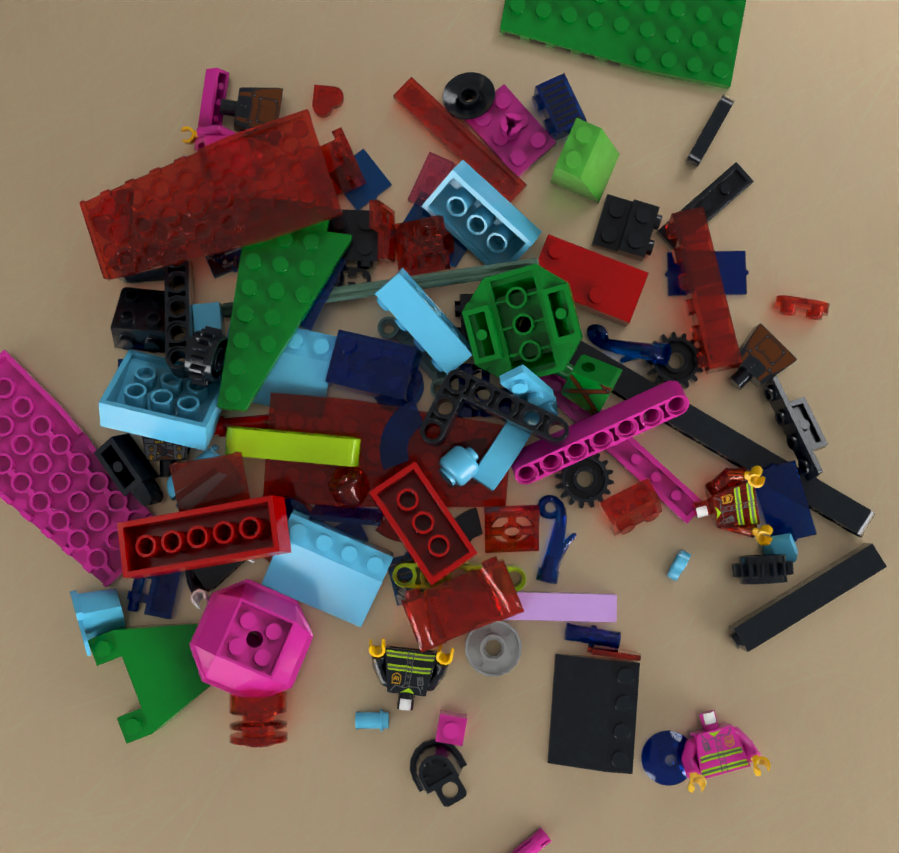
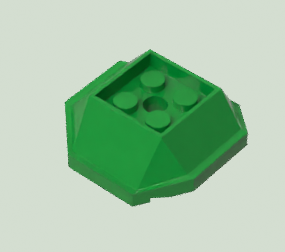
M538 264L483 278L462 311L475 365L499 379L500 375L522 364L538 377L565 371L583 338L570 284ZM523 317H528L531 321V328L527 332H523L519 327V322Z

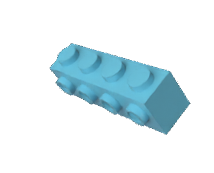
M404 268L400 269L375 293L378 297L376 300L381 308L385 311L389 310L396 317L395 322L404 332L408 331L414 337V344L422 352L426 351L432 357V364L440 372L444 371L448 374L450 371L456 370L473 355L470 342Z

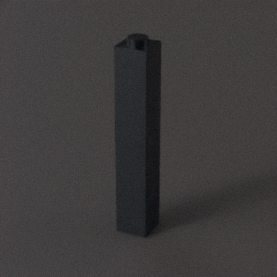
M864 543L730 625L729 629L732 634L729 637L737 649L742 648V650L749 652L887 566L873 543Z

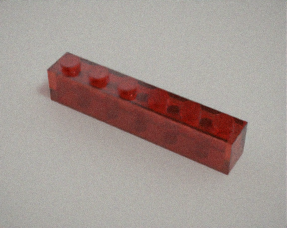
M704 207L672 213L668 221L669 223H666L668 238L673 239L675 248L672 249L675 265L679 264L681 274L678 275L681 290L686 291L688 300H685V309L688 316L692 315L694 325L691 326V333L694 342L698 341L700 352H697L699 365L701 368H705L706 374L738 368L742 363Z

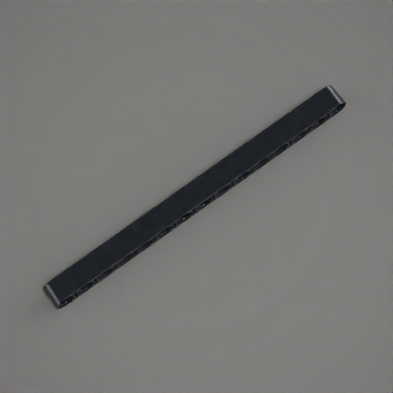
M525 317L520 325V329L523 332H527L531 328V321L528 317ZM582 340L569 362L575 366L580 356L585 354L622 369L623 371L611 393L624 401L657 386V384ZM689 404V408L685 413L664 422L665 425L744 471H751V468L756 465L760 466L763 469L761 476L766 478L764 483L855 536L862 538L875 515L872 510L821 480L815 478L814 480L807 481L805 475L801 473L797 466Z

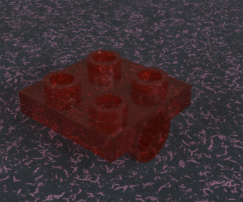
M437 215L392 225L398 270L404 268L410 276L451 269L449 255L454 251V240L451 233L445 230L443 216Z

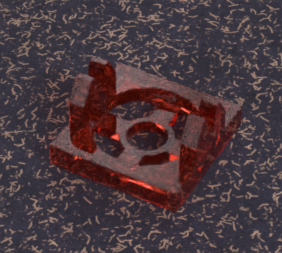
M539 505L484 507L485 553L539 551ZM516 517L527 518L531 526H521L516 522ZM508 518V522L502 527H492L497 519ZM513 527L519 529V532L516 535H507L505 530ZM522 535H527L525 538L518 540ZM495 536H502L507 541L500 540Z

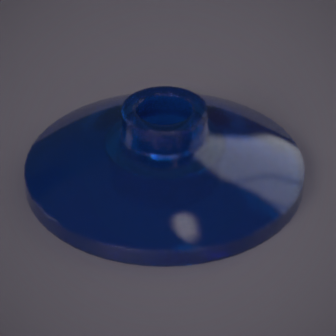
M671 730L660 731L652 735L644 744L641 753V762L645 773L653 781L661 785L671 786L685 781L687 776L681 757L688 739L684 735ZM668 755H673L675 758L672 764H666L665 758Z

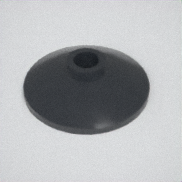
M462 73L452 78L445 86L442 96L446 110L452 116L465 120L475 119L484 115L492 107L495 101V88L490 79L480 73Z

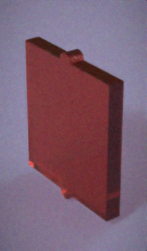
M588 645L587 652H590L592 655L636 661L641 660V654L636 651Z

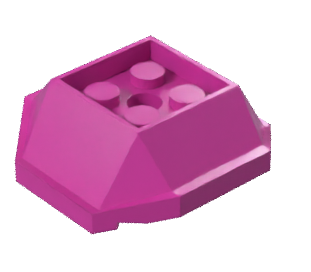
M246 579L211 593L189 646L202 682L255 703L293 687L313 639V633L297 600ZM250 632L256 633L259 637V644L255 648L250 647L246 641L247 635Z

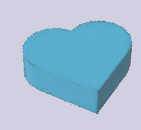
M791 533L771 536L772 541L770 545L763 546V553L786 554V561H793L794 563L797 560L798 549Z
M682 549L679 550L667 572V577L677 581L685 569L691 554Z

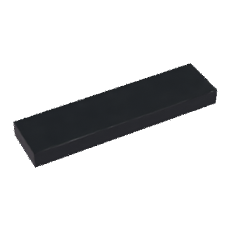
M737 162L734 163L656 233L673 252L676 251L754 181Z

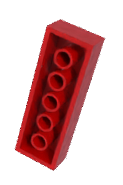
M275 495L117 523L123 578L140 579L292 553L285 498Z

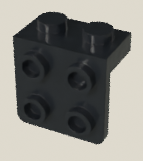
M124 287L121 290L111 324L115 348L165 353V291Z

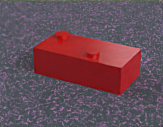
M550 234L547 235L538 259L540 266L570 284L575 308L624 327L630 323L648 277V272Z
M413 462L369 492L370 497L430 586L477 555V551L416 462Z

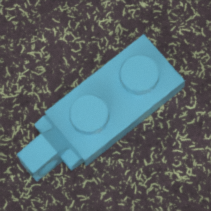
M523 364L499 376L500 384L515 396L556 416L559 415L557 410L558 402L553 394V389Z

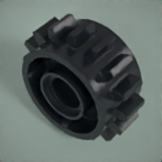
M206 326L205 329L198 330L193 334L185 356V373L192 379V384L208 387L209 383H216L221 378L228 341L227 337L222 334L221 329Z
M672 332L669 339L663 334L660 336L661 343L655 340L651 343L654 350L646 351V355L650 357V360L645 361L644 365L650 366V371L647 375L655 377L653 383H664L672 380L679 382L686 389L689 387L688 380L693 383L698 380L695 374L703 372L699 364L704 362L705 358L699 357V352L702 351V348L694 346L695 339L688 341L686 340L685 333L677 337L676 333ZM670 355H675L680 359L681 364L679 368L675 369L669 365L668 358Z
M599 453L561 469V473L554 475L555 478L560 479V483L555 488H562L563 493L560 497H569L568 504L570 506L576 501L581 509L584 507L585 502L592 508L594 507V500L603 503L602 495H610L611 492L607 489V486L614 484V481L610 480L608 475L612 474L613 470L606 469L605 466L608 461L601 462L599 460ZM580 472H587L591 477V482L587 487H582L577 482V476Z
M786 554L738 556V563L732 564L733 577H739L740 584L788 582L787 575L794 574L793 561H786Z

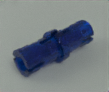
M570 623L566 624L564 640L587 643L590 647L598 645L615 649L619 648L621 632L598 629L595 625L586 627Z

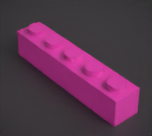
M220 68L206 69L198 127L222 126L223 115L219 114L221 99H226L229 72Z

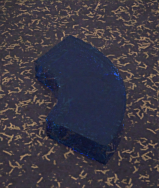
M414 399L397 409L383 430L380 441V458L383 470L409 460L407 450L409 439L415 430L421 427L423 422Z

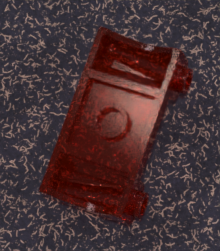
M497 556L481 562L482 567L422 591L418 587L404 593L405 598L401 599V603L421 653L493 622L502 621L524 612L503 558L500 560L497 559Z

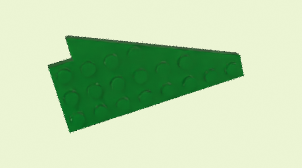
M250 195L217 407L219 409L247 412L350 246L352 235L328 232L331 206Z

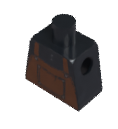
M239 88L237 101L221 99L219 114L235 117L234 130L236 132L275 144L283 88Z
M760 323L752 329L731 359V362L738 370L729 380L739 390L749 381L756 387H759L769 381L772 376H776L793 364L797 358Z

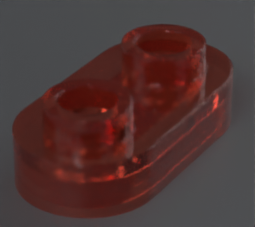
M786 295L776 296L775 308L779 309V314L795 316L796 313L806 314L807 319L822 320V316H827L829 313L830 304L824 301Z

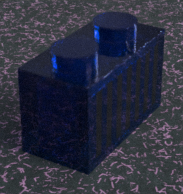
M565 73L535 86L534 96H532L534 106L537 111H542L545 120H543L544 127L549 135L553 134L556 141L570 134L576 118L587 122Z

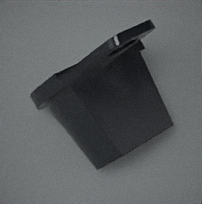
M435 738L422 742L414 750L410 760V772L419 792L424 790L429 794L435 790L445 807H449L466 797V789L459 778L463 767L467 765L461 752L455 745L436 742ZM448 782L455 783L458 787L457 794L454 797H446L442 792L443 785Z

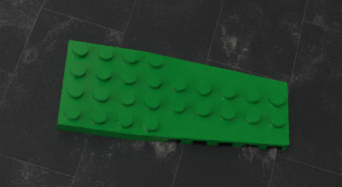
M505 0L500 33L504 34V32L518 35L520 39L527 41L530 39L546 43L545 46L553 48L558 46L569 49L571 53L578 55L581 53L591 55L595 59L604 62L607 60L620 63L619 66L651 75L729 89L733 77L746 0Z

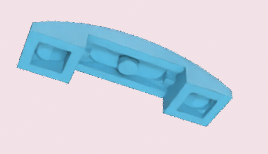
M530 413L526 415L524 422L529 426H534L539 422L540 418L537 414ZM505 422L490 448L478 463L479 471L473 476V479L493 492L531 434Z

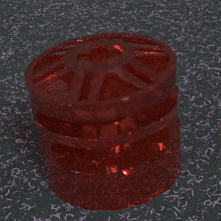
M282 691L265 697H239L230 694L229 713L242 716V720L230 723L231 730L242 731L231 734L230 743L255 748L287 742L288 733L278 731V729L287 728L288 722L275 719V715L288 711L287 692Z

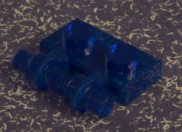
M183 571L146 577L151 579L148 594L142 593L145 578L134 579L132 590L128 591L127 599H129L127 610L138 612L139 603L142 602L146 603L144 614L173 619Z

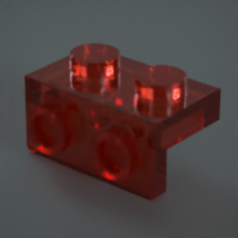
M645 479L600 503L608 518L609 526L614 536L620 533L627 534L636 525L644 521L650 522L655 520L659 513L662 512L661 499L649 479Z

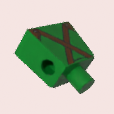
M584 354L580 356L575 366L569 363L565 371L554 374L567 380L561 391L562 395L591 415H594L601 411L623 370Z

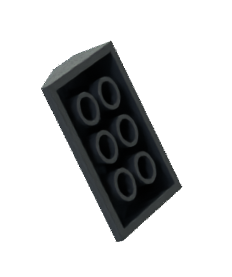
M555 654L547 763L602 772L633 774L640 662L633 659Z

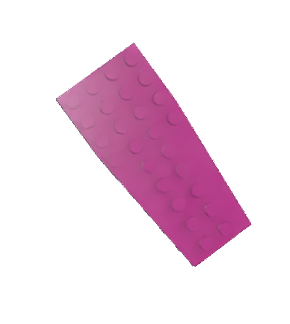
M3 350L0 353V498L8 505H12L28 522H32L48 539L53 540L59 545L62 551L68 556L73 557L88 573L93 574L103 583V586H111L123 574L117 523L153 517L154 514L147 506H141V503L137 501L133 494L125 497L122 495L95 456L94 452L98 449L64 407L8 351Z

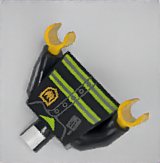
M382 638V645L380 646L373 645L372 639H370L369 653L372 656L375 674L380 684L387 687V692L398 693L397 709L412 711L415 695L426 696L427 691L435 690L445 677L449 663H451L454 655V648L451 649L449 654L443 653L441 651L443 645H439L437 651L389 645L385 647L386 641L384 638Z

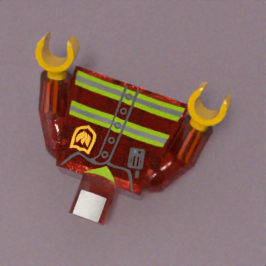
M757 465L753 466L751 471H748L746 468H725L712 481L706 483L705 492L707 499L693 502L692 505L696 518L710 515L716 528L751 538L756 536V540L760 545H770L772 537L763 534L771 535L773 532L772 527L767 524L757 528L760 520L755 488L764 485L766 478L761 476L763 469Z

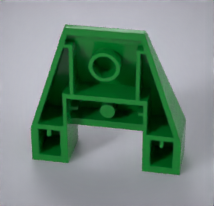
M198 623L123 626L88 640L97 666L122 656L141 707L117 717L126 744L151 735L164 727L211 686L201 681L189 646Z

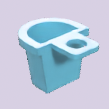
M116 588L77 593V590L70 591L87 656L91 655L88 644L89 639L126 625Z

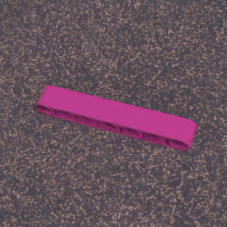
M670 380L570 425L569 437L561 445L555 446L540 439L523 447L511 465L515 479L521 484L533 483L682 415L689 408V399L677 381ZM565 430L557 431L551 434V436L559 438L564 434Z

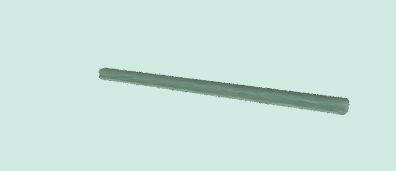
M538 258L414 275L411 277L422 289L482 281L483 278L532 264L539 265ZM389 279L322 289L313 305L376 296L377 290ZM233 302L222 304L224 317H231Z

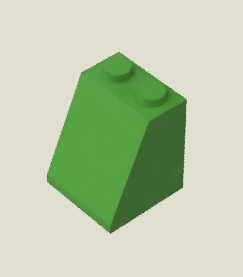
M576 118L557 161L550 183L599 203L620 154L602 128Z

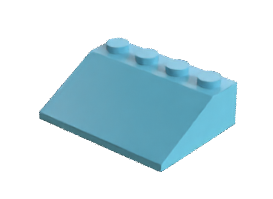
M298 328L252 403L323 418L340 344L339 338Z
M129 349L98 402L100 426L206 451L215 433L222 409L217 407L222 376L216 383H209L208 387L192 384V379L189 377L178 378L174 376L166 363L165 357ZM177 360L175 365L180 366L185 362Z
M293 510L288 520L292 553L272 557L261 585L361 627L384 580L394 553Z

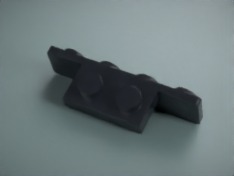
M772 376L763 385L764 397L770 402L775 412L776 422L782 427L786 435L787 444L793 450L798 460V467L801 473L805 475L807 481L814 480L823 472L814 451L825 448L828 443L806 398L802 397L789 402L778 377Z

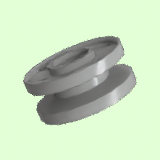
M485 619L478 622L469 630L465 640V654L469 664L477 672L485 676L499 677L509 673L517 665L521 656L522 643L518 632L503 620ZM490 640H497L501 645L500 651L495 655H491L485 650V645Z

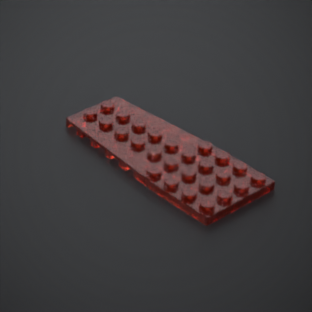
M308 109L227 136L198 149V152L186 157L184 155L173 160L174 163L162 168L157 167L150 170L149 174L137 179L132 178L125 181V184L112 190L107 189L100 192L99 196L87 201L82 200L79 203L102 276L108 281L268 241L343 215Z
M271 392L268 429L356 437L361 439L359 466L357 467L266 459L263 497L270 495L285 498V502L340 507H377L369 492L413 462H416L446 507H505L509 470L493 492L473 478L463 486L456 484L451 486L442 478L438 471L440 469V459L454 446H461L465 449L467 447L472 448L479 457L476 461L479 463L504 425L457 417L445 442L440 446L433 447L426 444L420 435L421 424L428 412L356 399ZM436 426L429 428L426 433L427 438L436 439L440 435L441 430ZM343 472H351V474L338 478ZM349 475H355L359 478V480L348 482L337 489V484L341 478H348Z

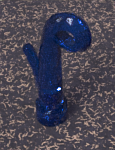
M592 324L587 328L588 339L595 346L616 354L625 355L620 359L621 363L633 360H651L652 363L666 365L670 360L671 346L669 343H643L609 339L608 332L602 325Z
M546 495L539 500L537 510L543 518L555 519L541 568L538 567L536 580L557 585L561 561L569 546L576 539L577 534L572 533L565 539L567 524L566 508L558 497ZM547 503H551L556 510L549 513L546 511L545 506Z

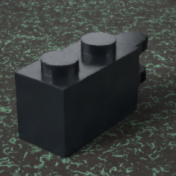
M130 433L110 437L94 452L124 497L133 494L137 501L141 503V506L143 505L144 507L162 502L164 493L155 481L159 475L151 463L146 460V456Z

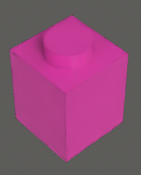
M440 710L435 741L463 746L467 714Z

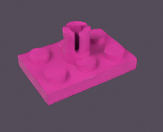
M505 84L495 91V101L488 112L475 119H464L467 125L516 179L556 146L557 143Z

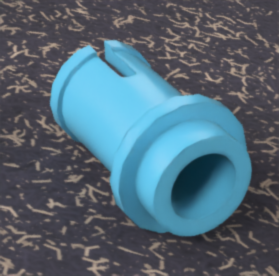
M380 709V712H356L355 727L356 729H380V731L389 729V712H384L383 709Z

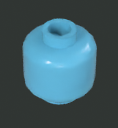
M454 446L440 459V469L438 471L449 485L463 486L478 473L479 466L476 461L479 457L470 447L465 449L461 446Z

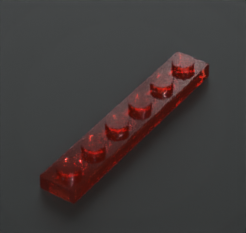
M410 77L393 95V98L455 157L469 164L510 203L527 187V184L459 120L452 116L413 77Z

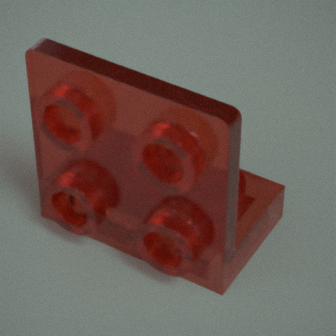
M342 127L332 131L335 140L298 156L300 165L318 204L327 202L367 184Z

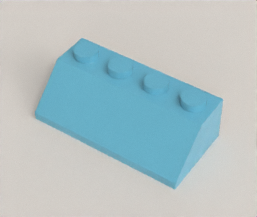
M464 160L448 174L421 206L485 265L517 261L542 233L539 228Z

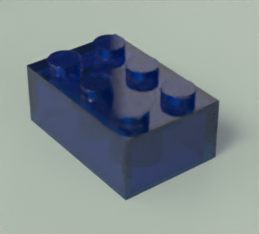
M339 329L325 382L333 388L409 405L422 353L414 346Z

